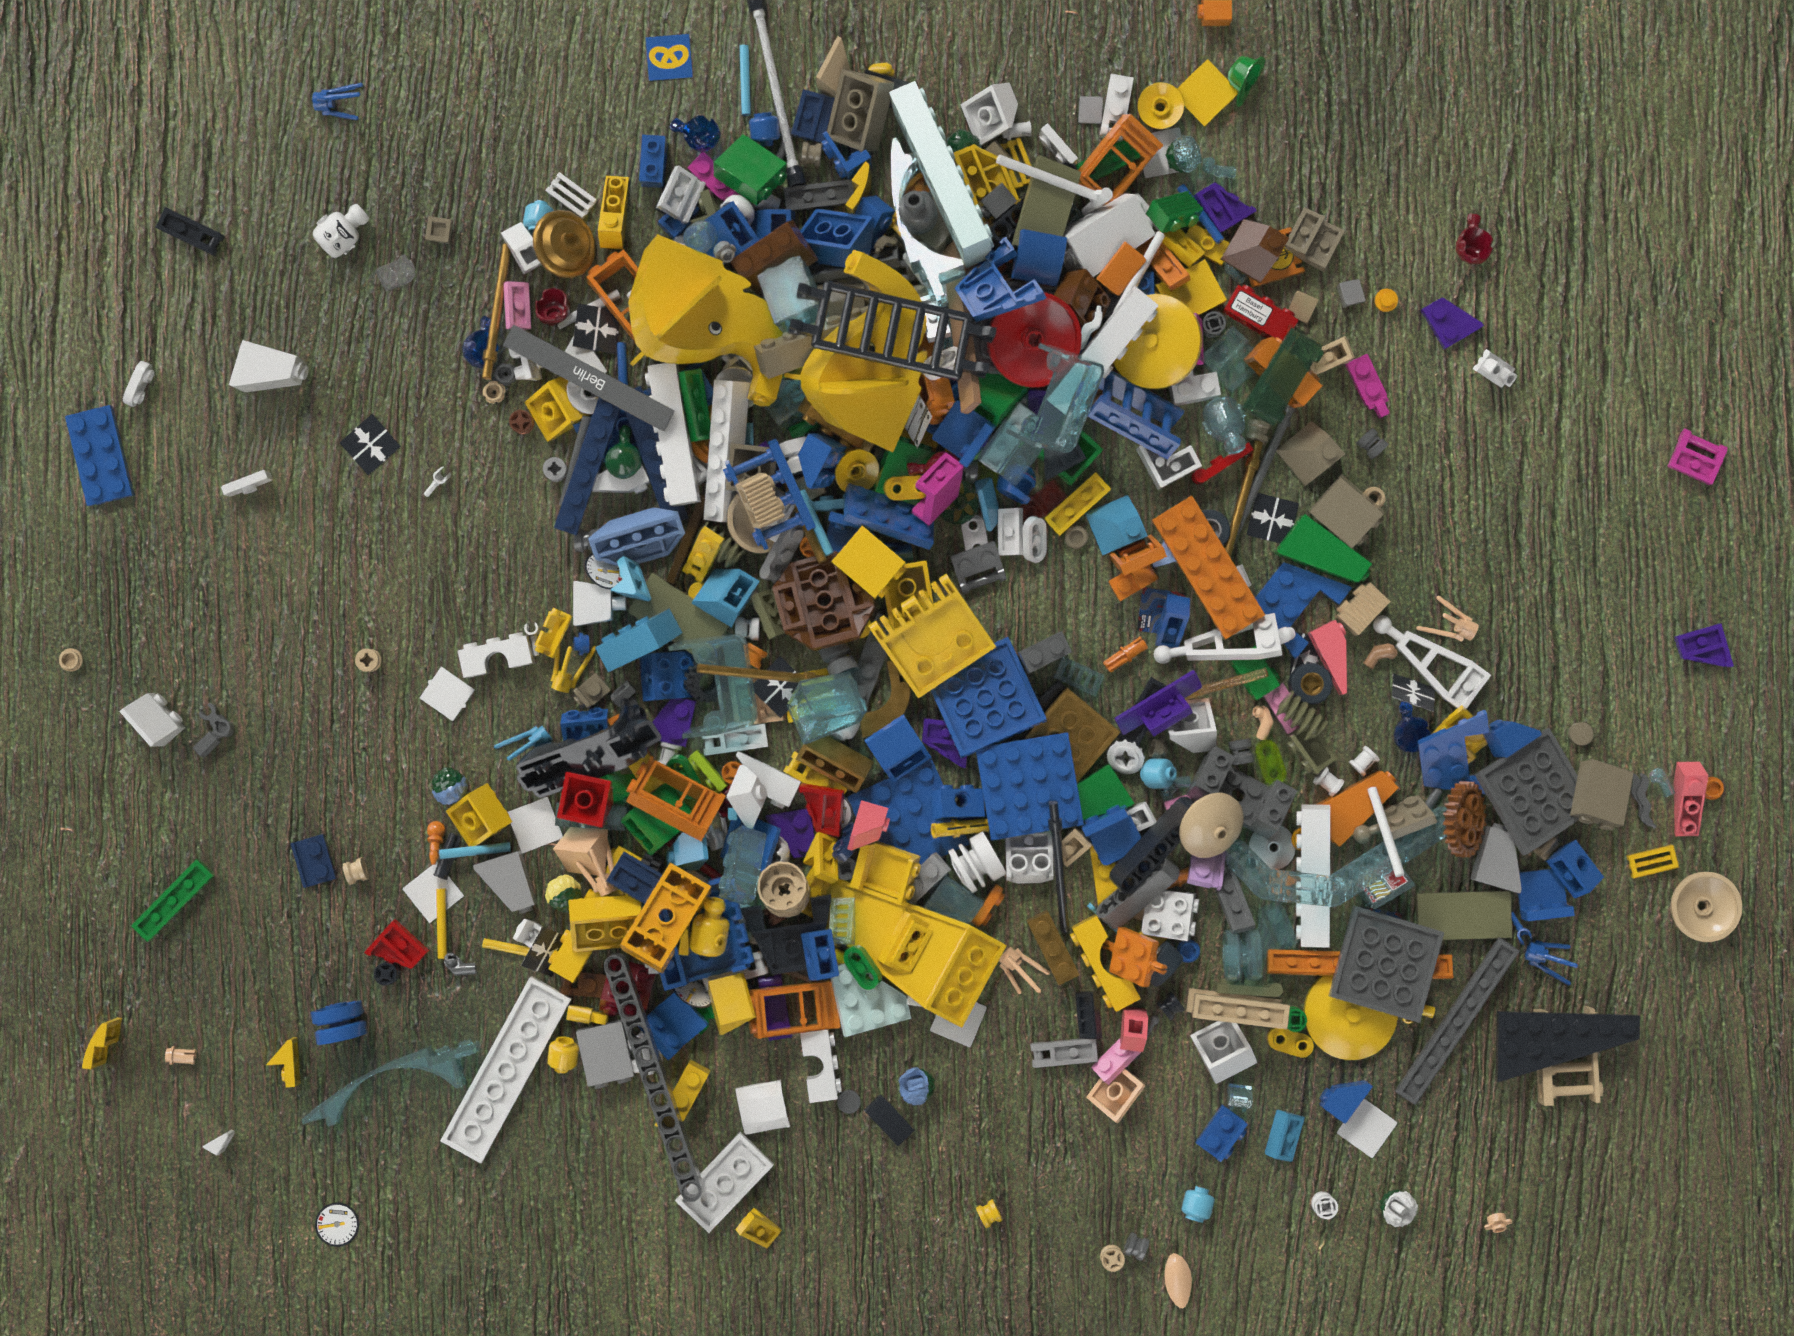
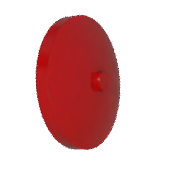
M1045 292L1046 299L994 316L989 326L997 328L993 342H987L992 363L1005 378L1025 387H1043L1060 380L1074 366L1081 349V328L1074 311L1062 299Z

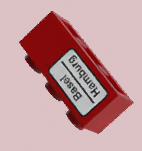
M1238 285L1221 313L1265 338L1277 337L1286 343L1299 320L1295 317V313L1287 308L1280 309L1276 307L1275 302L1268 297L1263 296L1261 298L1254 294L1255 290L1247 285Z

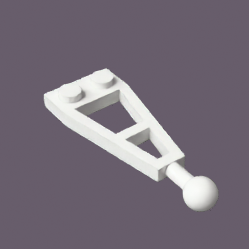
M1275 613L1267 614L1235 633L1238 634L1254 628L1257 648L1224 649L1223 637L1219 630L1216 629L1184 640L1185 646L1170 649L1165 645L1158 646L1154 651V658L1158 663L1166 664L1173 657L1187 655L1188 661L1254 660L1281 656L1282 650ZM1214 641L1216 643V649L1193 650Z
M1378 616L1373 622L1374 630L1380 634L1387 633L1398 642L1395 647L1434 690L1456 709L1461 705L1467 708L1491 676L1467 658L1409 631L1402 634L1392 626V622L1387 616ZM1409 640L1429 649V652L1421 662L1405 646ZM1437 653L1466 667L1449 691L1426 669Z

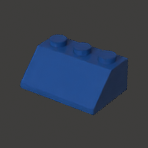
M816 208L800 232L818 258L814 263L845 268V261L852 254L853 250L870 255L874 219L871 216Z

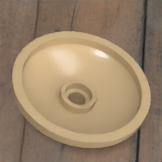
M775 486L774 492L775 490H778L785 494V492H783L780 488ZM737 493L733 497L727 512V525L732 538L739 546L755 553L770 552L774 541L766 540L769 547L764 550L762 544L757 546L752 535L755 532V528L751 523L739 493ZM794 509L789 518L795 517Z
M1212 793L1197 800L1187 810L1181 821L1179 835L1183 847L1191 855L1199 858L1214 857L1226 851L1236 841L1242 830L1244 815L1241 805L1236 799L1225 793Z
M1698 872L1683 879L1674 890L1671 899V914L1676 926L1689 938L1701 942H1714L1725 938L1736 928L1742 915V900L1736 886L1728 878L1714 872ZM1702 901L1704 908L1700 910L1698 904Z

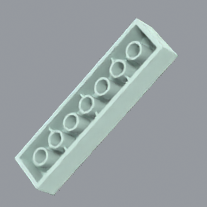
M914 81L889 92L895 118L966 268L987 260L985 256L994 247L991 239L992 233L988 224L984 225L982 221L983 215L979 205H975L972 198L974 196L970 186H965L962 169L959 165L956 166L954 162L955 156L952 148L945 143V134L942 127H938L936 124V115L932 107L929 108L926 101L928 100L923 88L918 89Z

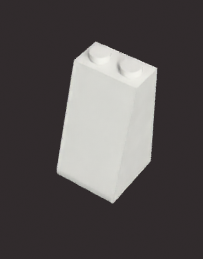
M1123 194L1068 225L1063 237H1067L1063 261L1066 271L1087 269L1094 277L1105 268L1124 241L1135 249L1155 236L1153 223L1145 215L1141 199L1135 194Z

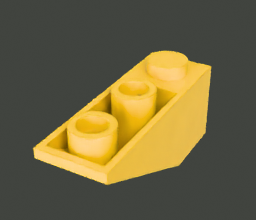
M606 176L598 225L600 248L623 249L629 177Z

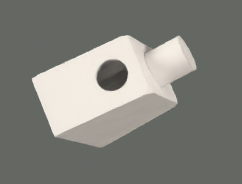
M573 581L574 626L612 621L613 611L627 609L626 597H613L611 589H605L596 584Z

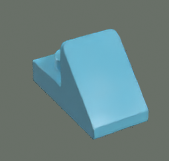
M625 556L621 557L617 563L620 569L619 574L623 580L611 588V591L628 598L643 601L651 600L639 563Z

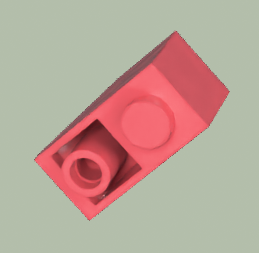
M1127 1006L1122 1009L1120 1049L1144 1051L1148 1030V1015L1145 1008Z

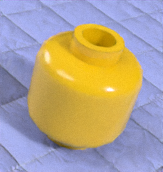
M570 1037L556 1038L549 1045L548 1065L557 1073H567L568 1070L574 1069L578 1063L579 1046Z

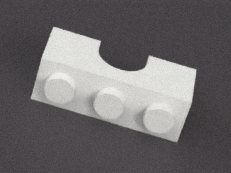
M522 632L510 634L509 639L500 641V637L488 639L485 645L478 646L477 642L463 645L464 649L458 650L463 678L489 674V659L493 654L499 652L506 656L509 668L535 663L530 636H523Z
M829 1029L800 1033L803 1056H817L821 1059L824 1066L819 1074L807 1076L809 1102L814 1103L838 1099V1093L842 1092L840 1078L836 1079L835 1069H839L837 1055H832L831 1046H835L834 1032H829Z

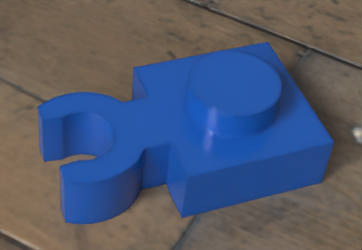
M698 207L694 209L690 218L697 216L699 212ZM666 213L658 221V225L674 240L675 237L682 234L691 225V222L682 224L680 220L674 219Z

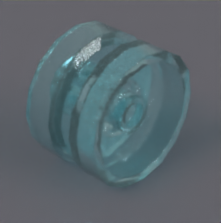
M1258 929L1243 932L1242 939L1239 933L1232 935L1231 930L1223 931L1222 962L1226 981H1239L1242 977V972L1247 980H1261L1262 947Z

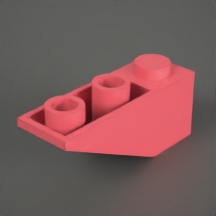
M1700 762L1676 763L1674 777L1675 836H1699L1708 774Z

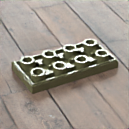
M1041 155L1036 158L1034 168L1076 184L1079 183L1080 171ZM1031 177L1011 245L1018 248L1020 230L1023 229L1063 237L1075 193Z
M653 572L646 581L651 600L635 599L627 612L640 620L646 616L651 618L670 608L683 632L671 641L697 658L707 660L729 626L691 604L694 600L692 597Z
M1511 891L1416 893L1417 924L1444 932L1442 940L1512 938Z

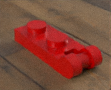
M1239 442L1229 449L1231 454L1225 458L1219 455L1210 461L1212 466L1208 469L1196 470L1191 476L1192 482L1197 485L1204 483L1253 451L1252 446L1249 442L1245 445Z

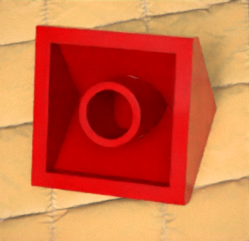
M566 772L557 818L603 827L613 805L612 781Z

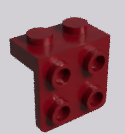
M612 959L610 962L613 970H621L622 964L620 960ZM628 962L646 1013L655 974H649V968H646L645 965ZM606 976L599 1011H603V1013L609 1016L620 1015ZM620 981L618 989L622 993H628L629 985L625 981ZM631 1003L626 1005V1012L629 1015H636V1006Z

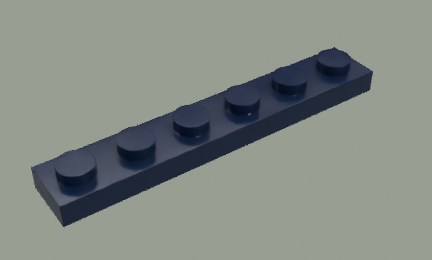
M642 386L634 388L644 394ZM626 412L660 509L678 511L681 521L688 519L689 517L684 505L673 507L665 500L664 488H667L666 478L662 479L660 465H663L662 455H658L656 442H659L658 432H654L652 425Z
M600 397L598 398L554 525L555 529L576 536L621 410Z

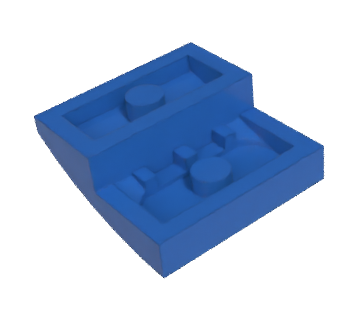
M1026 229L1020 230L1018 254L1013 260L1011 279L1031 282L1035 279L1038 284L1056 287L1064 261L1067 237Z

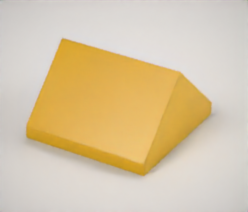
M744 973L708 981V994L719 1035H724L756 1017Z

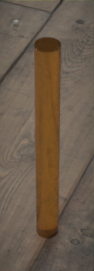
M1266 668L1202 685L1201 689L1184 699L1187 700L1268 677V671Z

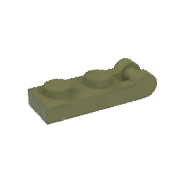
M1221 978V982L1215 981L1214 991L1223 994L1279 997L1283 993L1282 986L1276 981H1269L1266 985L1258 984V980L1245 979L1244 983H1235L1233 978Z

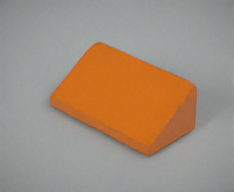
M1124 241L1096 280L1108 291L1119 296L1147 259Z

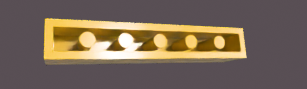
M618 846L617 849L612 848L611 850L614 866L623 852L628 853L639 861L643 859L622 846ZM607 865L605 874L609 873L610 875L609 866ZM589 889L584 899L601 896L599 891L595 893L594 890ZM617 889L604 896L625 895V893ZM566 929L560 939V942L563 943L559 951L554 950L548 960L551 963L549 970L573 983L576 982L593 950L573 952L571 930Z

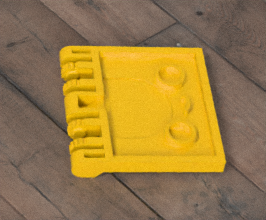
M947 573L939 578V581L948 593L946 596L936 581L931 583L933 591L940 598L934 604L926 591L923 589L919 591L920 596L928 606L925 610L915 595L901 603V607L910 618L907 622L897 607L892 609L894 617L901 624L895 630L889 619L884 615L880 617V620L889 632L887 635L877 620L868 625L873 635L918 698L996 648L995 643Z

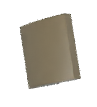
M1304 207L1289 235L1285 248L1302 261L1324 272L1345 230L1324 221L1325 216Z

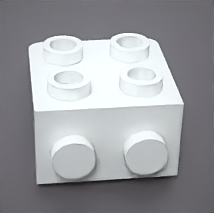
M1168 890L1162 892L1144 908L1142 933L1189 941L1191 936H1195L1196 922H1193L1194 913H1198L1200 901L1196 899V893Z

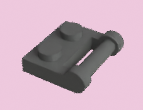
M994 541L950 556L963 595L970 593L969 591L989 583L1007 580ZM993 567L996 569V572L967 582L965 580V577Z

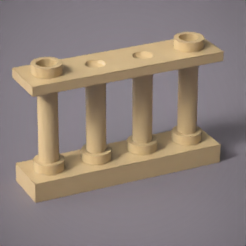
M1189 988L1186 1012H1192V1018L1287 1029L1290 1005L1281 1004V999L1223 994L1210 990Z
M1584 1006V1013H1597L1594 1008ZM1533 1009V1012H1548L1543 1009ZM1598 1052L1587 1055V1062L1560 1063L1536 1071L1538 1102L1544 1106H1553V1099H1556V1096L1589 1095V1100L1601 1103L1600 1096H1603V1085L1599 1082ZM1588 1071V1085L1555 1087L1552 1083V1075H1555V1073Z

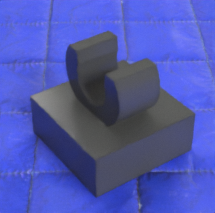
M628 680L610 695L612 701L618 707L621 706L620 698L626 697L631 705L638 704L637 700L632 696L636 691Z

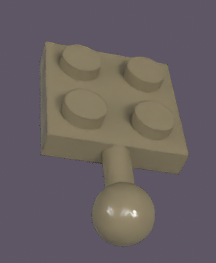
M1419 795L1410 796L1404 799V801L1383 807L1394 840L1437 823L1435 814ZM1377 823L1370 827L1365 825L1356 827L1353 832L1355 841L1360 844L1369 842L1373 835L1381 832L1379 824Z

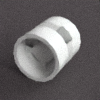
M800 437L779 444L793 476L803 474L798 453L807 437Z

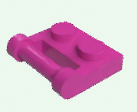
M1684 428L1679 435L1678 443L1667 467L1705 484L1712 485L1728 447L1721 444L1718 446L1691 434L1690 430ZM1687 443L1713 453L1714 459L1686 448Z

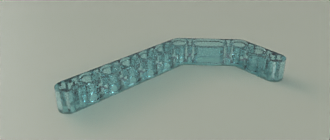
M1437 807L1432 810L1437 823L1394 840L1402 865L1447 837L1446 834H1443L1446 826L1443 825L1445 821L1443 813L1446 812V807ZM1236 839L1231 847L1226 850L1227 866L1257 897L1271 901L1337 907L1394 871L1384 841L1331 875L1271 869L1240 839Z

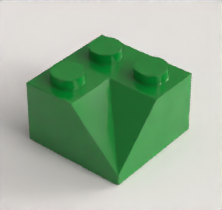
M1069 418L1066 422L1086 457V460L1058 474L1064 482L1071 486L1104 449ZM1042 447L1037 452L1036 456L1044 462V451Z

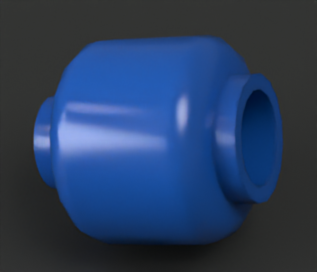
M772 112L754 114V118L749 120L750 138L755 142H759V145L762 147L772 146L773 141L780 138L779 119L777 116H772Z

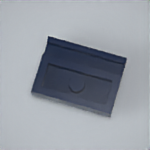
M803 89L791 135L821 143L823 141L822 133L828 129L835 98Z
M325 834L290 843L303 888L338 878Z
M623 852L605 882L644 905L662 877V874L628 853Z

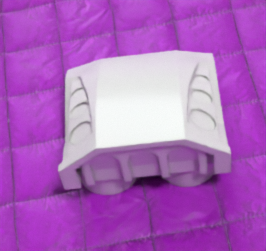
M1051 831L1005 838L1006 881L1014 883H1042L1053 880Z
M781 1080L736 1088L745 1135L790 1127L782 1094Z

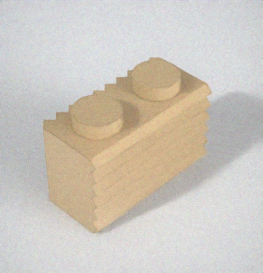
M758 473L735 485L754 528L761 529L785 517L783 513L784 504L779 497H776L773 491L775 488L774 481L766 473Z
M1370 582L1365 585L1361 583L1352 592L1355 596L1349 602L1345 600L1336 609L1339 613L1335 618L1355 636L1360 635L1391 602Z

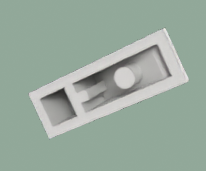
M643 464L635 475L627 479H618L606 470L598 474L592 492L632 493L635 491L638 494L647 490V485L651 484Z
M738 751L736 756L740 762L752 771L762 785L765 786L768 793L767 797L772 799L770 803L782 809L784 805L789 807L801 781Z

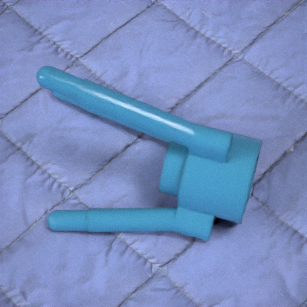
M543 725L540 728L535 726L527 732L494 745V748L498 749L530 736V742L507 757V760L510 761L530 747L549 743L553 739Z

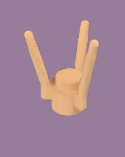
M1437 596L1436 599L1460 617L1458 620L1446 613L1442 615L1455 624L1454 631L1457 633L1422 626L1416 627L1419 631L1455 638L1462 642L1464 638L1471 641L1476 635L1479 625L1441 596Z
M607 838L606 856L609 871L611 873V871L614 868V864L609 841ZM593 849L589 852L600 876L595 878L597 883L579 861L576 862L577 867L591 884L595 893L599 891L602 897L617 890V888L605 882L609 873L604 874Z
M1009 947L999 959L1001 964L999 966L1004 970L1017 993L1021 994L1022 991L1010 970L1013 971L1014 969L1037 993H1041V989L1019 966L1022 962L1019 958L1046 975H1049L1050 971L1023 954L1018 948L1014 950L1012 947Z

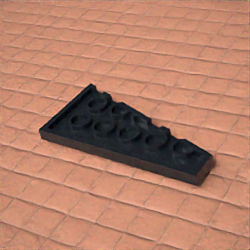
M1497 1011L1495 1081L1498 1083L1639 1040L1640 1015Z

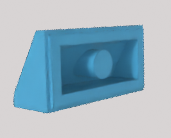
M989 477L975 481L974 484L985 527L988 531H992L998 523L999 507L993 481Z
M1277 1110L1265 1154L1274 1159L1292 1162L1305 1117Z

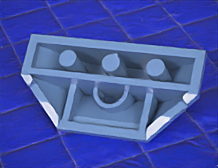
M650 508L608 521L590 536L588 540L595 560L618 566L617 561L625 556L640 564L669 555L680 538L684 536L685 530L678 511Z

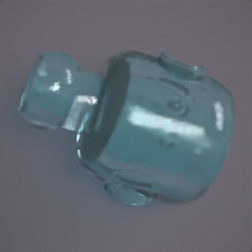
M1228 396L1218 397L1210 401L1203 409L1204 421L1202 424L1207 434H1210L1216 441L1224 442V449L1229 454H1237L1245 449L1246 441L1241 434L1245 430L1244 417L1246 415L1241 404H1238L1236 400Z

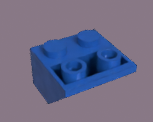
M731 201L690 229L705 253L714 258V247L721 241H727L730 245L733 244L736 247L734 257L759 241V238L734 201Z
M791 209L754 211L755 218L750 226L759 240H761L787 221L793 220L795 222V211Z
M825 433L808 434L798 453L808 488H826L832 484L835 478L836 466L846 454L844 452L847 446Z
M901 715L864 740L892 783L932 758L904 715Z

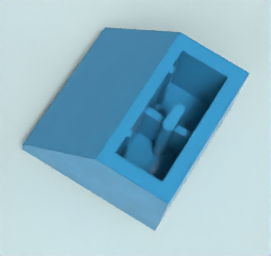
M714 569L691 604L732 628L751 599V596H753L759 580L741 569Z

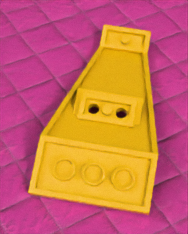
M813 865L806 876L811 890L810 897L831 894L826 929H831L832 935L848 948L854 945L864 947L881 971V974L925 1009L962 1028L1007 945L965 922L909 902L897 903V898L864 886L860 889L851 887L850 881L838 878L834 883H830L814 877ZM809 900L802 913L813 919L811 901ZM917 931V936L912 938V934ZM906 952V956L901 959V954Z

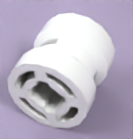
M738 617L735 624V640L750 638L751 640L759 641L760 618L746 620L744 617Z
M1318 1192L1312 1197V1209L1320 1218L1331 1219L1337 1214V1201L1329 1193Z

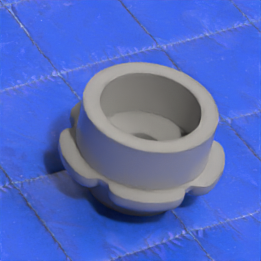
M721 241L714 247L713 253L716 259L723 261V264L733 260L736 247L733 244L730 245L727 241Z

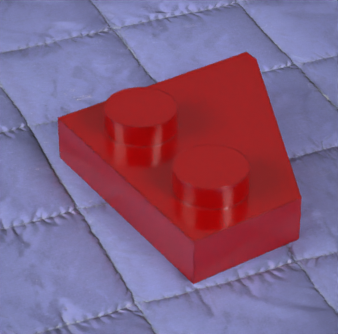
M801 783L799 791L800 793L803 792L807 802L806 808L813 819L812 823L816 833L821 832L839 837L842 831L845 790Z
M394 919L364 953L369 956L375 955L384 958L385 961L391 963L397 962L401 966L412 969L429 950L398 920Z

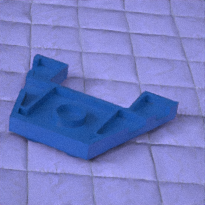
M1004 237L999 242L1001 246L995 252L990 251L985 256L987 260L978 269L974 267L955 287L957 294L970 314H972L975 322L1047 298L1035 279L1012 292L997 268L1017 256L1007 237Z
M1283 562L1256 595L1255 599L1265 615L1275 613L1277 628L1280 629L1291 627L1318 591H1321L1339 605L1352 588ZM1295 632V638L1284 643L1291 657L1296 659L1309 642Z
M1486 710L1477 712L1476 716L1468 720L1465 718L1458 721L1457 725L1449 729L1444 728L1417 741L1422 779L1425 787L1451 790V788H1455V784L1459 783V781H1467L1478 784L1479 789H1482V794H1486L1476 776H1469L1465 736L1489 733Z

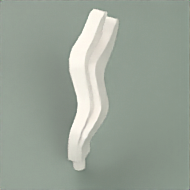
M1097 306L1094 320L1083 325L1080 350L1086 347L1091 333L1101 326L1103 316L1101 306Z

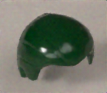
M623 425L620 428L619 443L610 448L605 457V465L608 472L618 479L632 477L642 466L639 450L630 444L632 429L628 425Z

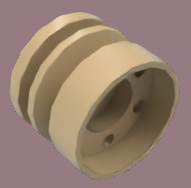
M790 862L770 864L762 871L758 879L757 890L760 899L772 914L790 918L798 915L806 908L810 900L811 890L804 873L796 865ZM788 889L790 891V894H783L782 896L781 890Z

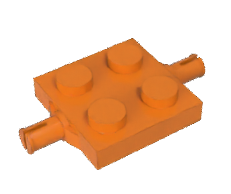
M1118 927L1115 943L1106 939L1103 943L1105 945H1102L1103 949L1112 952L1109 972L1139 986L1149 987L1154 971L1162 975L1167 972L1165 970L1167 965L1157 962L1159 942L1131 929Z

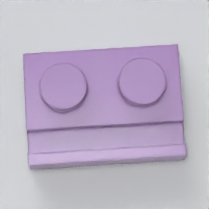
M1227 850L1210 858H1199L1191 855L1187 883L1205 888L1213 887L1220 891L1223 883Z

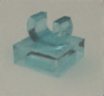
M1228 1084L1227 1098L1230 1111H1233L1234 1106L1241 1107L1242 1112H1245L1247 1108H1252V1086Z

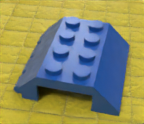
M727 876L703 881L711 886L709 897L721 898L726 904L725 911L721 915L730 924L725 951L717 957L698 955L691 949L688 956L679 955V940L674 949V956L663 974L660 973L664 991L722 973L741 971L751 967L750 963L755 962L751 945L745 946V942H748L749 938L745 923H739V919L743 918L739 901H733L732 898L737 896L733 879L728 880ZM704 906L701 909L700 913L696 912L695 916L701 913H705ZM663 910L660 912L659 918L663 922H669L673 918V913L670 910ZM692 919V921H691L690 924H689L690 931H691V926H692L693 919Z

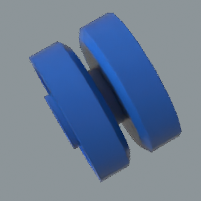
M362 1001L335 1003L310 1012L312 1024L317 1026L328 1024L327 1027L320 1028L314 1033L317 1045L344 1041L367 1034L366 1021L361 1019L350 1020L364 1013Z

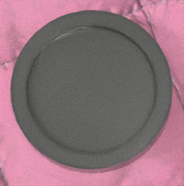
M844 1090L838 1096L837 1105L844 1113H854L860 1107V1097L853 1090Z

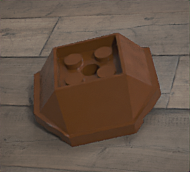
M837 551L826 556L827 561L820 564L816 556L790 563L780 579L772 587L784 633L813 651L860 639L875 610L872 596L842 570L832 564V560L839 553ZM823 599L831 600L827 606L819 604Z

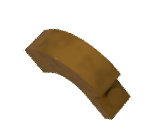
M887 661L891 681V695L888 702L879 710L859 714L863 737L871 736L903 715L910 698V686L907 682L900 683V678L904 677L892 661Z

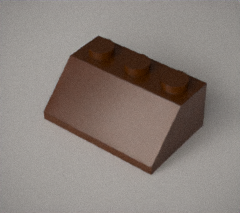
M790 220L741 252L730 262L738 274L751 283L750 288L762 298L816 262L818 258L795 222Z

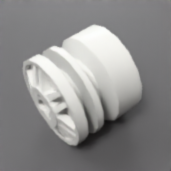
M983 831L969 839L972 850L968 851L964 845H958L963 853L960 857L957 856L954 849L948 851L954 870L961 882L972 893L978 891L972 881L978 879L982 887L986 886L983 878L984 874L987 873L993 881L1007 874Z

